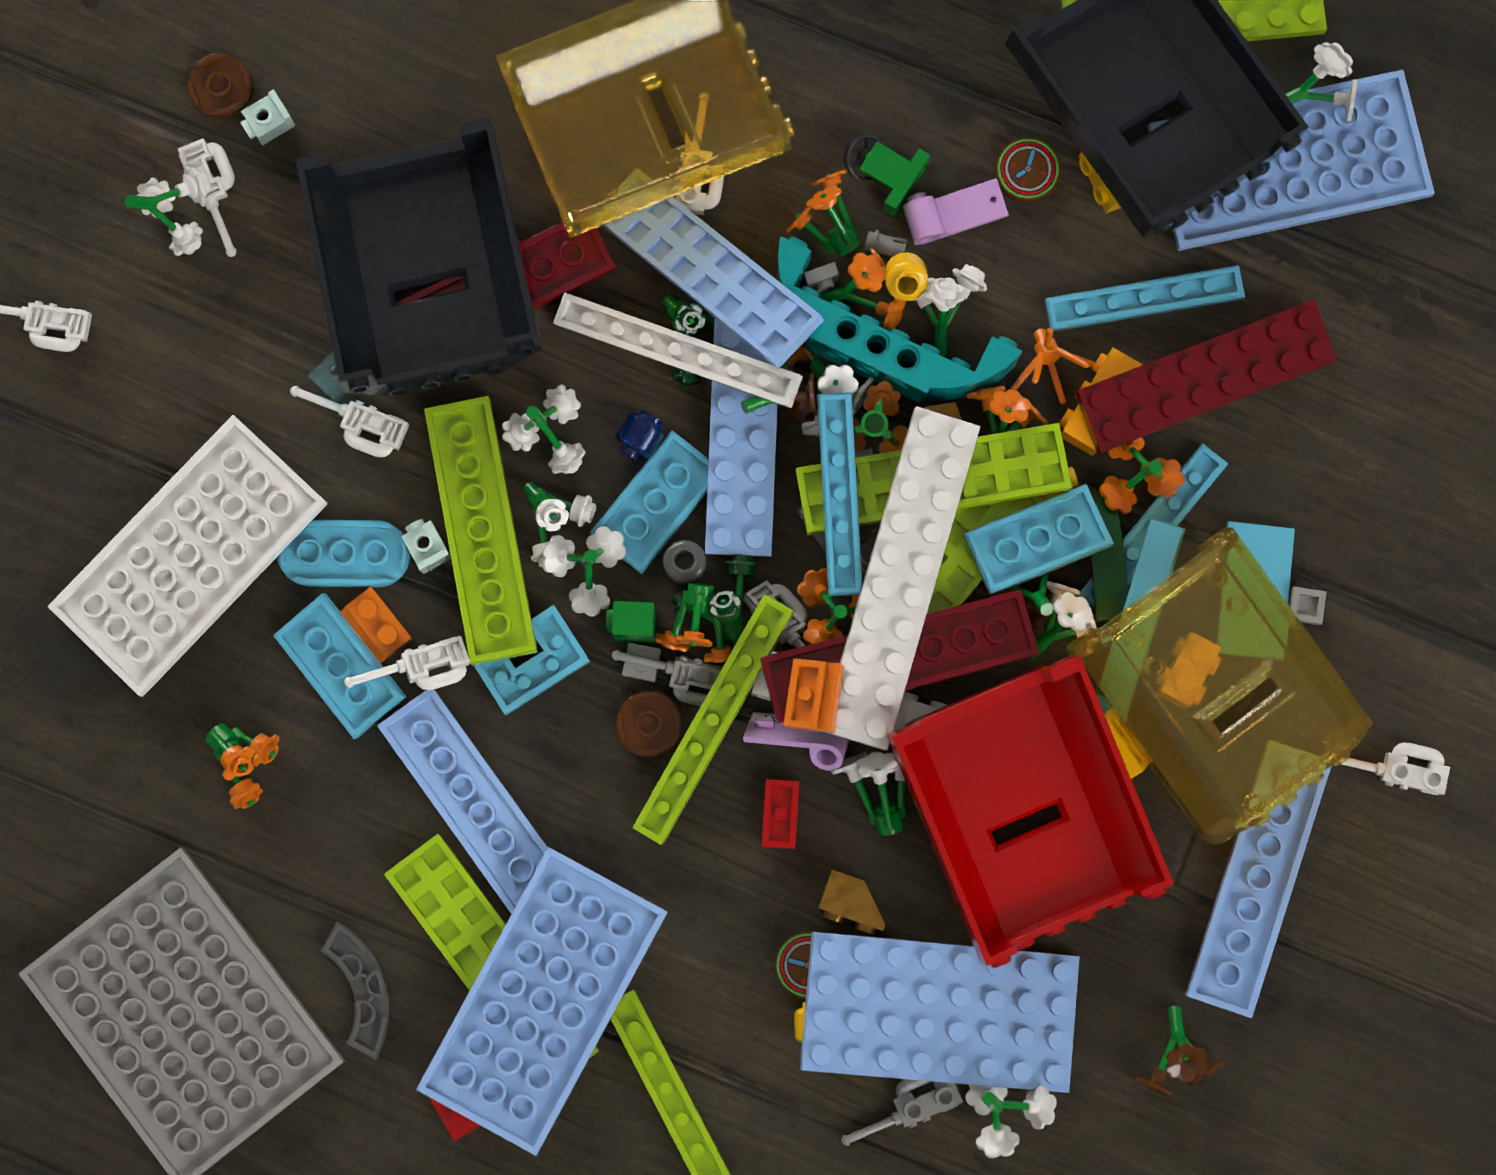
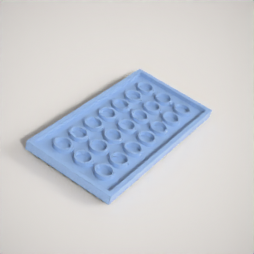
M1399 70L1357 79L1351 122L1347 121L1345 107L1333 105V102L1302 99L1294 103L1293 106L1309 126L1300 137L1303 142L1290 152L1286 153L1283 151L1264 166L1266 171L1254 180L1249 181L1245 178L1240 181V187L1229 196L1224 198L1220 194L1213 198L1215 203L1204 212L1198 214L1195 210L1188 214L1189 220L1173 230L1177 250L1191 249L1432 197L1435 193L1404 71ZM1353 80L1309 89L1307 92L1334 95L1335 92L1347 93L1352 86ZM1168 120L1150 123L1148 126L1149 132Z
M548 847L416 1090L536 1156L668 912Z
M812 932L800 1070L1036 1090L1038 1086H1046L1052 1092L1069 1093L1080 956L1018 951V953L1010 956L1011 961L1009 963L992 968L991 965L986 966L980 962L973 946Z

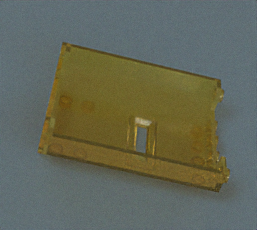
M635 0L496 55L500 71L508 87L520 122L570 238L792 149L791 136L795 135L793 126L788 116L783 118L778 104H771L768 95L772 94L765 75L761 77L758 75L756 70L759 67L758 59L753 48L747 50L744 40H747L744 27L741 21L735 23L730 12L729 0ZM658 87L662 88L686 143L672 149L648 94V91Z
M1234 528L1221 529L1197 547L1200 553L1101 628H1090L1065 647L1070 656H1081L1095 691L1204 841L1211 844L1224 843L1232 836L1252 826L1259 827L1267 822L1271 817L1270 812L1279 805L1281 807L1287 806L1298 797L1296 792L1307 785L1309 787L1318 783L1325 776L1323 772L1330 766H1338L1348 760L1351 756L1350 751L1358 746L1373 724ZM1268 678H1271L1278 687V690L1224 731L1220 732L1213 720Z

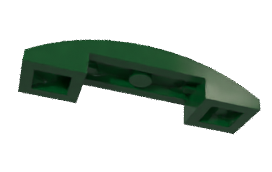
M1090 492L1114 543L1112 547L1089 556L1096 623L1118 621L1121 619L1129 593L1118 510L1109 509L1105 504V498L1100 492Z

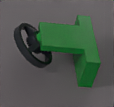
M868 134L855 136L847 144L844 152L845 168L853 178L863 181L875 179L892 190L884 202L883 211L894 218L929 165L930 154L919 148L910 162L884 146L877 137ZM865 138L864 148L858 151L857 159L850 162V153L853 146L859 140ZM861 166L860 171L868 176L861 177L852 168Z

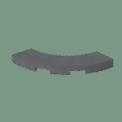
M337 921L320 952L327 955L339 966L353 990L355 999L354 1022L346 1044L377 1060L387 1036L390 1019L387 983L382 968L367 944L350 928Z

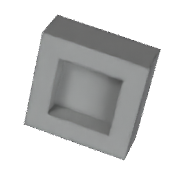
M835 262L804 272L803 281L805 286L816 290L818 293H822L835 287L834 283L838 282L839 272Z
M1293 586L1290 591L1287 621L1322 625L1327 591Z
M634 643L628 644L627 654L660 661L661 649ZM624 662L622 676L655 683L658 669Z

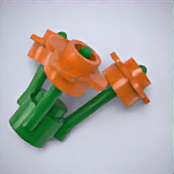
M219 724L209 731L205 742L213 750V756L225 769L222 776L226 780H232L234 786L228 792L231 797L229 802L233 804L234 809L240 807L245 809L259 800V795L263 790L252 779L241 781L238 776L250 774L254 766L257 767L260 763L264 765L270 763L278 753L279 747L277 743L279 736L274 734L272 737L260 733L253 739L245 735L238 727L231 730L226 724ZM239 741H242L248 744L249 746L243 748Z

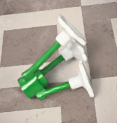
M864 752L843 760L839 768L831 770L832 775L841 772L847 773L850 782L855 784L868 812L869 822L871 825H876L878 835H894L903 830L902 819L906 818L904 807L905 779L894 753L883 754L882 752H873L867 755ZM894 771L895 780H898L897 807L894 802L888 801L885 785L887 774ZM863 777H873L874 783L878 784L881 804L875 807L876 811L861 781Z

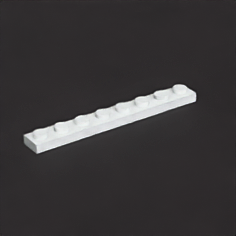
M564 293L553 324L789 408H792L803 376L782 368L777 369L771 364Z

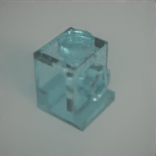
M332 351L307 376L327 396L338 403L346 393L339 383L338 376L331 375V371L336 367Z

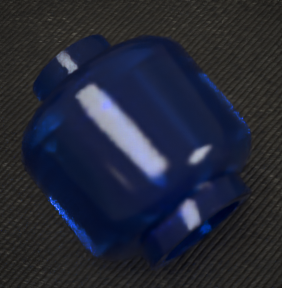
M640 410L639 413H629L615 435L618 443L622 445L619 451L634 461L638 456L644 459L650 458L665 436L661 428L663 423L644 410Z

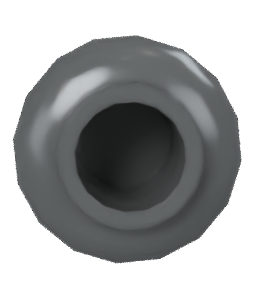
M680 540L667 548L663 557V566L666 575L671 581L679 585H688V583H696L703 577L706 571V557L698 544L689 540Z

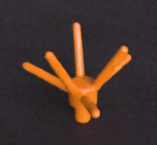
M1052 328L1047 330L1038 329L1034 332V338L1037 342L1034 350L1037 355L1017 378L1011 389L1017 390L1033 370L1032 383L1037 384L1043 364L1048 365L1060 404H1065L1066 399L1054 363L1061 357L1083 368H1093L1095 362L1059 348L1055 339L1052 338Z

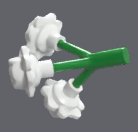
M188 166L184 168L183 183L175 185V189L170 190L167 181L158 182L153 177L147 183L138 185L137 190L140 194L128 195L125 199L126 207L142 209L144 215L152 213V216L158 218L169 228V233L173 236L169 249L174 251L176 256H180L183 253L190 255L199 249L202 239L200 235L203 229L198 227L195 221L190 225L185 224L183 226L179 223H173L163 212L173 209L171 202L175 200V196L181 198L188 195L195 203L204 204L206 194L211 190L206 174Z
M965 264L962 270L955 268L952 270L953 275L957 278V283L950 277L928 278L925 292L919 298L913 300L917 301L920 309L924 308L935 328L934 347L940 351L939 355L947 356L948 326L964 299L967 300L970 292H986L987 285L984 282L985 274L979 268L969 266L968 264ZM932 302L940 310L939 320L930 306Z
M560 384L556 389L546 391L547 399L543 402L547 408L545 411L541 412L536 406H530L526 410V414H523L521 417L519 414L513 413L510 419L502 424V429L506 431L503 433L502 438L510 443L514 451H518L521 448L527 452L531 449L532 444L540 440L538 434H536L540 427L553 445V458L548 463L549 467L552 468L554 474L560 472L568 474L575 473L579 466L582 465L581 458L585 455L586 451L580 443L572 445L558 441L546 424L547 417H550L552 420L558 418L561 424L578 418L576 410L580 409L581 403L576 399L574 389L566 390L565 385Z

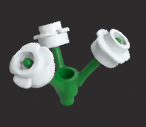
M529 482L524 486L523 491L528 496V502L533 506L541 544L532 547L533 556H531V560L538 562L539 567H542L544 558L541 555V548L544 544L550 543L548 542L546 530H559L561 525L566 524L568 517L571 521L577 522L579 527H582L585 522L591 523L595 515L596 504L592 503V498L589 495L586 497L577 495L573 503L551 494L548 495L543 488H538L534 482Z

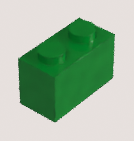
M613 601V609H607L606 629L608 633H612L615 641L655 643L657 610L654 602Z

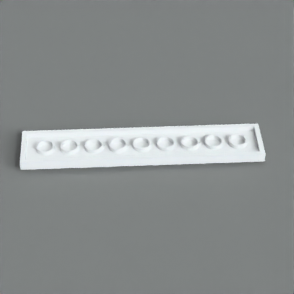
M916 406L914 408L840 661L844 665L836 727L835 733L829 734L886 751L888 749L889 740L887 734L893 732L980 430L978 425Z

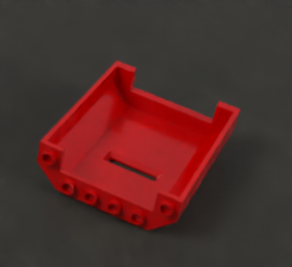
M1072 655L1050 666L1042 665L913 719L905 724L906 727L887 734V738L972 944L982 964L986 966L991 965L992 968L1003 966L1011 961L1010 956L1018 953V950L1033 945L1035 943L1034 938L1045 933L1047 937L1059 934L1066 929V924L1077 920V923L1091 920L1096 917L1095 911L1107 907L1108 910L1118 908L1127 903V897L1134 894L1142 898L1147 897V900L1155 899L1166 893L1165 888L1174 885L1081 656ZM1057 805L1061 818L996 845L991 833L992 831L1049 806Z

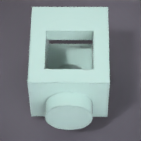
M274 89L268 92V96L241 111L246 119L240 123L250 139L257 136L262 146L296 126ZM267 113H269V116H268V118H267L266 120H264V121L258 120V119L261 118L262 116H264V115H266Z
M420 519L405 528L407 534L401 537L415 560L417 567L423 574L451 559L446 545L431 520L425 523L423 519ZM423 537L429 538L430 543L428 547L419 548L418 541Z

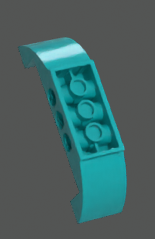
M782 236L780 237L778 281L817 311L824 320L805 340V348L810 352H815L816 355L839 366L847 365L853 369L854 373L866 379L872 377L877 384L881 381H888L892 384L893 390H897L900 395L921 405H924L926 400L947 401L965 398L968 393L989 388L1015 367L1022 350L1017 348V343L1006 337L1000 336L997 339L992 336L974 372L969 369L970 365L961 359L953 357L949 360L939 355L940 351L929 344L922 343L919 346L909 341L910 336L900 330L892 329L890 332L880 327V322L873 317L864 314L861 317L849 312L850 308L836 300H832L829 303L819 298L820 294L807 286H802L800 289L804 272H807L810 267L811 250L807 249L808 245L798 238L790 237L788 240ZM848 333L853 338L842 339L839 337V334ZM877 347L882 350V353L874 354L868 349ZM898 362H909L912 365V367L903 368L898 364Z

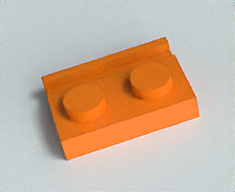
M369 587L340 611L380 663L389 659L413 640L372 587Z
M793 658L783 726L791 729L835 733L844 673L843 664Z

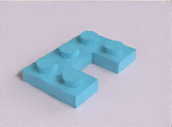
M554 605L532 618L535 638L544 651L517 668L514 667L509 658L474 665L505 715L513 712L590 662Z

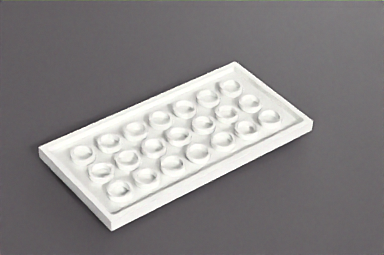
M232 415L47 607L137 695L143 697L328 503L241 421Z

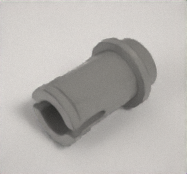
M876 229L875 232H868L864 250L870 251L874 249L878 254L893 257L905 252L907 239L884 235Z

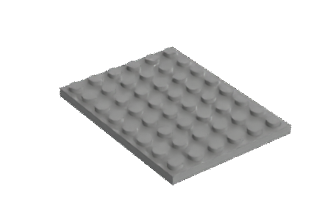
M182 847L18 973L168 1175H202L345 1062L335 1046L187 851Z

